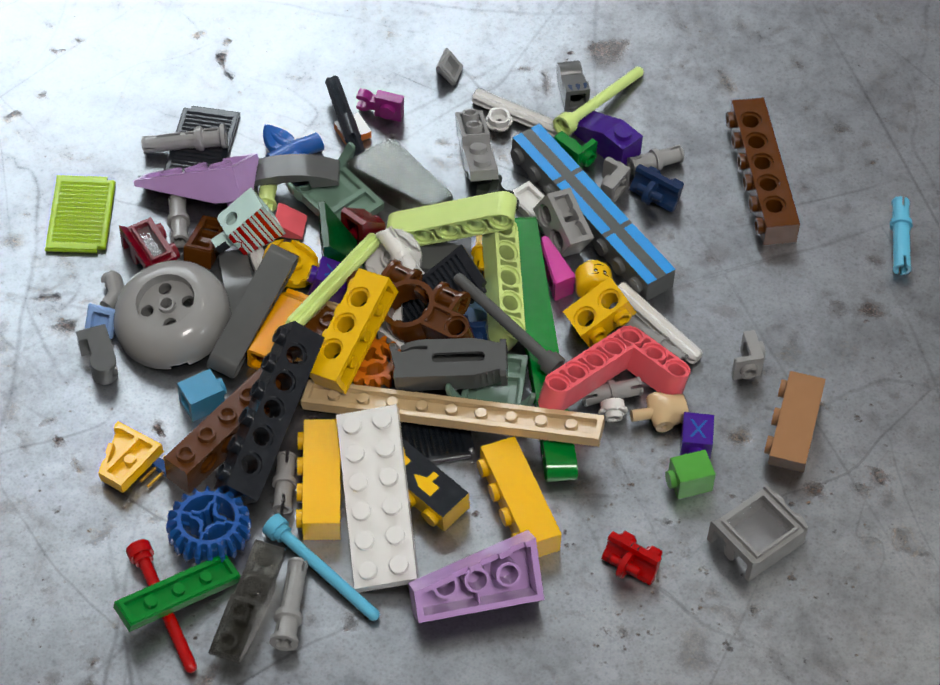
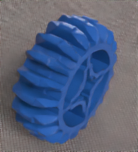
M207 485L204 492H199L194 487L192 496L183 493L181 497L182 502L174 501L173 510L169 511L167 516L166 531L169 534V543L171 546H174V551L177 555L183 554L186 562L194 558L195 563L198 565L202 561H212L218 555L221 562L226 559L225 553L227 556L235 559L237 550L244 551L245 541H249L252 523L249 518V509L243 505L241 497L234 498L230 491L223 494L219 487L216 491H211ZM186 531H190L191 535L198 536L199 539L190 536Z

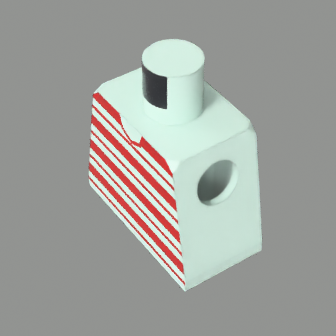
M251 187L218 215L217 220L224 231L212 238L211 241L220 253L235 245L243 255H247L286 233L275 214Z

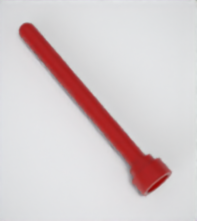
M140 539L131 543L126 548L130 562L141 569L148 586L159 582L160 580L152 564L154 551L149 540ZM173 612L162 617L185 671L194 673L197 670L196 661Z

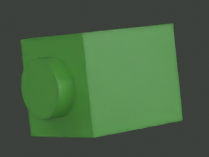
M706 450L670 458L669 469L665 472V478L669 489H674L677 499L713 491L716 474Z

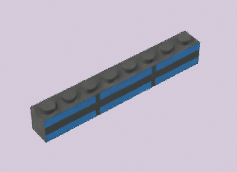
M540 123L512 137L511 157L513 161L527 172L529 179L533 183H537L545 195L571 188L594 236L591 243L596 252L611 264L613 271L617 275H621L634 291L648 301L673 287L676 269Z

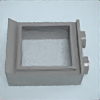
M765 485L758 493L718 520H711L707 540L712 543L721 537L726 542V557L733 561L740 556L747 564L744 578L749 582L804 544L808 526L800 514L794 513L785 504L780 494L773 492Z

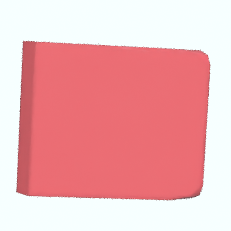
M278 203L275 216L286 233L281 237L303 240L307 215L286 204Z

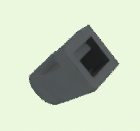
M579 60L557 63V81L564 110L578 109L588 102L590 98V86L583 75L581 63ZM579 94L582 97L577 102L570 101V95Z
M102 324L76 331L81 356L90 354V366L94 381L101 385L113 383L118 377V369L106 325Z

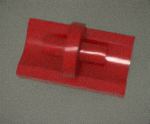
M612 531L608 536L607 546L601 559L617 567L615 575L620 579H623L628 573L642 582L651 585L655 580L662 560V550L653 545L648 546L646 549L636 544L635 536L627 531H623L621 534Z

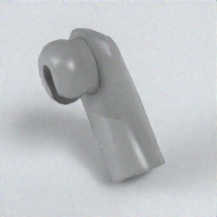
M110 270L101 277V283L105 282L104 286L108 289V293L101 300L100 306L114 309L124 283L122 276L118 272Z

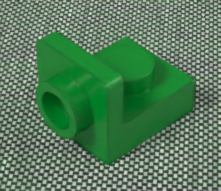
M563 131L554 136L557 143L582 169L594 163L597 157L596 140L591 139L581 146L576 139L569 137Z

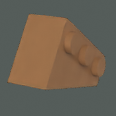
M790 371L788 380H781L778 397L783 398L781 408L775 407L771 425L777 427L774 437L768 435L764 453L770 454L768 464L804 473L826 379Z

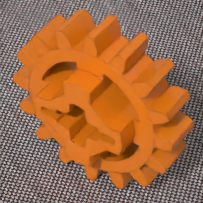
M384 335L380 339H376L375 336L352 381L353 384L381 388V385H385L388 388L392 387L395 368L389 348L390 343L387 344V336Z

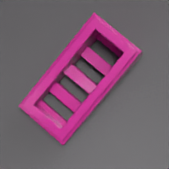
M541 237L546 277L552 297L557 301L573 294L575 274L549 237Z

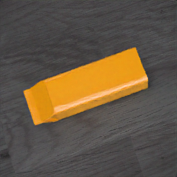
M287 288L286 292L280 294L247 350V365L256 370L261 367L264 357L271 352L274 345L272 338L279 326L285 325L287 318L309 295Z

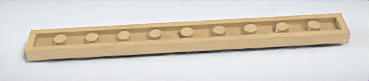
M308 379L301 399L302 409L336 414L397 404L400 422L597 447L600 446L605 425L604 415L351 384L347 393L343 394L317 385L312 379Z

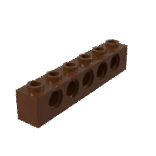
M765 99L732 100L730 112H726L727 128L732 130L731 143L733 149H737L738 169L743 170L744 191L749 192V210L755 214V232L760 234L763 245L797 242L800 221Z

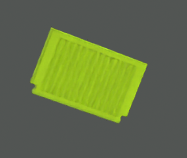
M57 175L45 251L97 253L98 250H105L116 182L108 180V177Z

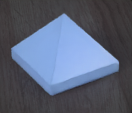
M89 303L85 329L105 324L109 338L113 339L115 309Z

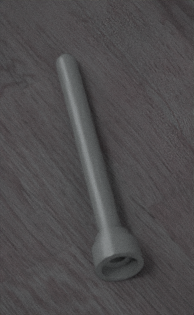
M462 273L454 276V282L463 291L468 292L478 305L539 360L538 364L541 366L540 370L548 375L565 364L566 360L560 354L551 350L546 351Z

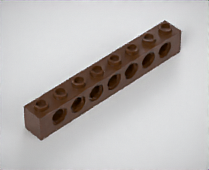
M325 306L305 327L322 335L334 316V310ZM287 351V359L292 363V355ZM261 367L164 457L166 478L186 493L190 494L194 487L197 488L226 460L229 453L227 445L231 437L239 429V416L243 409L249 405L252 397L250 396V390L255 381L261 376L263 371ZM276 377V386L281 390V382ZM265 404V414L270 417V409Z

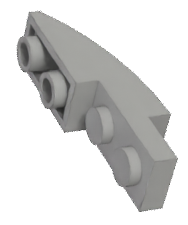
M465 109L462 112H455L460 151L467 179H470V182L499 179L497 163L490 145V132L483 111Z

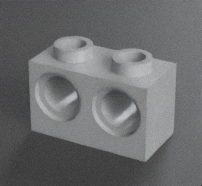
M571 188L546 194L533 208L545 236L549 237L562 257L580 253L594 239Z

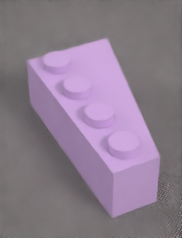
M529 530L408 583L412 612L418 623L544 600L536 538Z

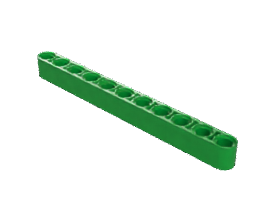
M536 216L515 218L519 236L525 331L546 351L551 350L559 354ZM525 348V353L528 356L531 392L536 393L533 405L534 407H539L538 399L547 375L540 370L539 360ZM539 439L546 482L577 480L578 466L574 444Z

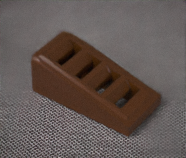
M202 216L184 246V261L198 264L207 270L211 269L217 258V252H219L211 239L224 231L217 218Z

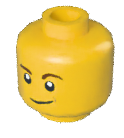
M588 260L579 265L575 271V290L579 298L583 297L607 278H612L610 267L598 260Z

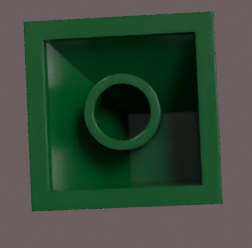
M319 201L322 256L342 262L357 246V241L326 202Z

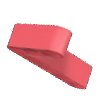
M623 326L549 373L545 377L538 405L541 408L565 410L626 369L636 377L639 376L643 382L657 392L672 395L682 394L691 369L687 363L640 329L633 326Z

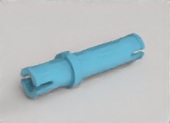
M903 196L895 197L891 202L892 219L890 221V229L893 231V272L897 275L899 267L900 275H907L912 270L910 230L913 227V221L909 214L910 200L905 197L904 205H902Z

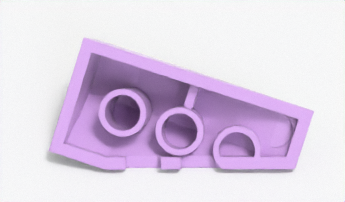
M257 153L223 158V161L213 163L209 167L207 162L198 163L197 165L185 168V172L182 171L181 167L147 173L133 182L136 187L214 204L226 202L227 206H229L249 188L252 187L254 190L259 158Z

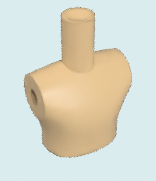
M653 392L646 398L647 408L630 410V418L632 422L651 420L657 432H667L673 426L682 424L684 412L689 411L683 394L672 395Z

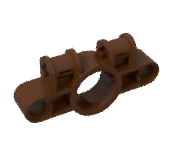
M397 259L392 260L387 265L381 275L389 277L399 291L384 319L388 331L395 339L408 343L424 340L425 338H475L467 318L463 316L471 300L468 292H459L450 288V285L445 281L440 282L432 290L428 284L422 281L423 274L421 270L409 269L403 266L402 262ZM357 270L354 271V272L348 277V279H347V286H348L349 281L355 276ZM419 299L425 304L429 303L428 308L424 309L422 316L412 322L403 323L401 320L394 321L392 319L395 310L399 309L401 304L409 300Z

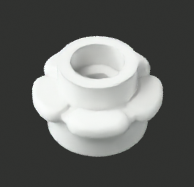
M494 107L486 116L488 128L495 132H504L513 123L510 112L504 107Z
M609 398L600 402L601 409L598 411V414L604 415L607 422H618L627 414L628 408L625 407L623 399Z

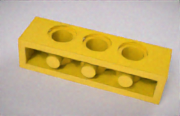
M359 268L355 276L349 281L347 292L341 303L336 306L334 316L328 328L321 335L324 337V341L309 375L315 384L343 394L347 393L399 292L389 277Z

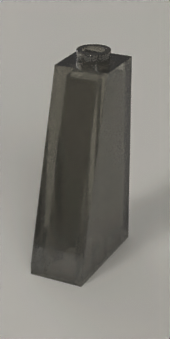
M394 137L347 161V168L382 201L399 210L453 200V194Z

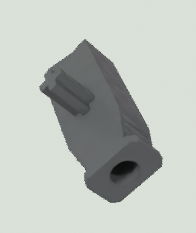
M477 338L416 340L402 345L401 351L397 350L396 343H390L389 345L395 368L393 378L396 390H445L447 383H450L456 392H458V389H477L500 382L502 386H508V348L506 339H500V342Z

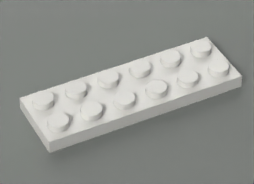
M395 404L336 415L354 589L360 593L407 585L419 577L398 406Z

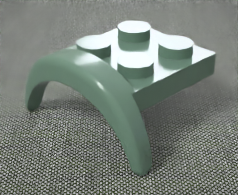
M352 142L346 144L345 149L337 159L340 161L339 185L311 188L310 183L298 187L294 186L291 182L287 184L289 192L297 200L303 202L318 217L319 201H325L340 221L341 210L344 207L365 209L372 215H376L384 210V202L348 169L355 153V145Z
M509 353L508 386H502L500 382L477 389H462L461 395L454 390L450 383H447L445 386L447 396L532 406L536 393L531 392L527 399L522 401L528 356Z

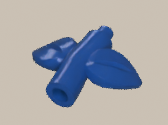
M264 124L263 140L266 148L269 150L266 157L283 154L312 155L324 150L323 141L317 132L295 139L292 134L284 129Z

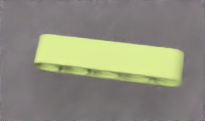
M498 191L396 211L388 216L386 229L390 226L394 229H403L412 234L420 246L504 231L514 226L517 198L510 192Z
M514 221V226L511 229L483 234L484 275L487 281L485 288L487 290L486 296L525 331L518 227ZM487 313L490 341L500 342V339H506L507 348L510 351L518 340Z

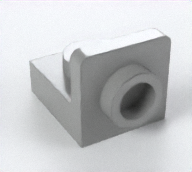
M606 157L603 162L602 171L604 179L600 189L615 203L629 185L631 168L620 161Z

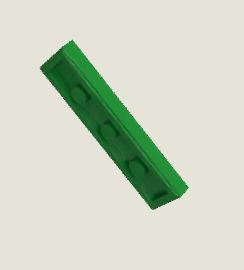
M225 553L226 559L221 562L218 555L212 561L202 562L114 601L113 608L128 631L131 632L240 583L241 575Z

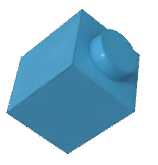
M210 369L177 383L179 401L192 422L210 415L225 401L224 395L227 394L225 384L220 377L216 379Z

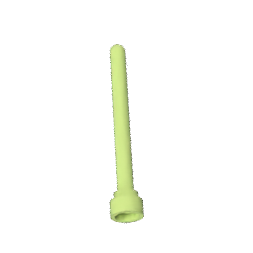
M635 67L574 112H563L553 120L555 131L557 133L563 131L568 136L576 131L581 119L639 79L644 73L643 69Z

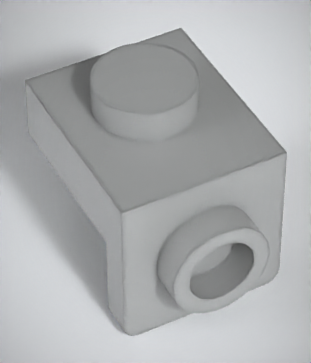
M755 330L743 332L740 346L742 357L735 358L731 375L734 380L752 379L756 376H761L765 359L764 343L758 340Z

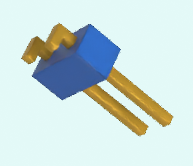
M166 455L163 456V459L159 457L152 464L153 468L140 479L142 483L155 470L160 473L147 485V488L151 487L162 475L166 477L164 463Z

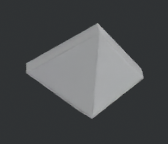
M445 48L436 66V72L453 86L457 82L463 65L448 48Z

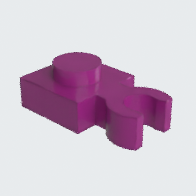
M359 89L356 95V99H359L356 105L358 110H374L377 117L401 122L404 116L403 95L377 90V93L373 94L367 89Z

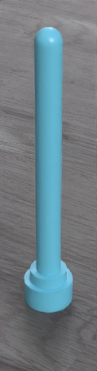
M275 514L265 523L262 532L270 540L286 544L300 558L307 561L313 570L369 620L376 621L379 618V611L291 533L289 522L283 516Z

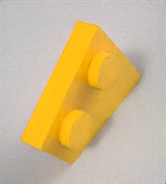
M117 421L114 425L115 435L113 441L108 443L105 451L106 458L102 461L98 474L101 481L124 493L159 458L164 450L159 442Z

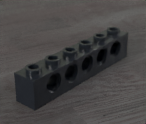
M296 321L279 326L272 338L274 345L261 364L263 369L261 376L255 381L250 390V396L252 397L249 405L243 409L239 416V429L231 437L227 445L229 453L226 460L220 464L216 471L215 478H217L214 489L219 487L223 494L228 491L232 492L234 498L241 497L244 505L258 502L324 341L323 336ZM287 351L292 355V363L287 359ZM276 377L281 382V390L276 386ZM265 404L270 409V417L265 414ZM253 432H256L259 437L258 445L253 440ZM242 459L247 462V473L242 469Z

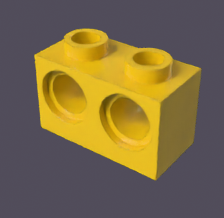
M611 277L563 311L589 348L607 337L618 326L628 323L631 317L637 313ZM618 302L614 308L609 309L611 304ZM594 319L592 324L585 326L588 321Z

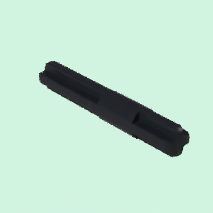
M336 75L327 77L325 84L345 142H352L355 145L353 161L356 163L365 161L367 158L366 150L340 79Z

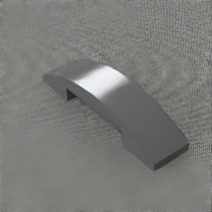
M283 154L259 158L254 191L256 192L257 186L309 181L311 188L339 185L340 161L330 157L311 154Z
M239 249L224 251L223 253L217 252L223 286L229 297L231 316L252 279L248 254L243 255Z

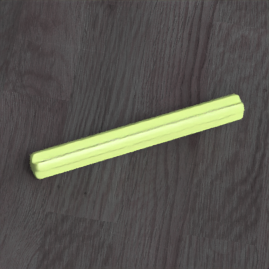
M369 233L287 318L285 324L296 321L304 326L339 290L348 277L376 251L381 243L376 238V235Z

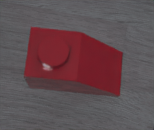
M344 207L341 210V222L355 237L357 245L369 233L376 234L386 229V223L379 216L372 215L365 209Z

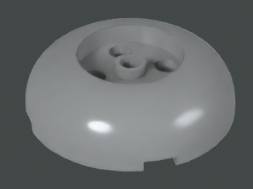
M181 260L159 262L138 272L121 290L114 307V330L122 349L137 363L150 368L165 370L172 369L171 366L187 362L191 365L203 359L215 347L231 318L229 297L220 280L206 268ZM185 300H188L192 303V306L185 307L183 303Z

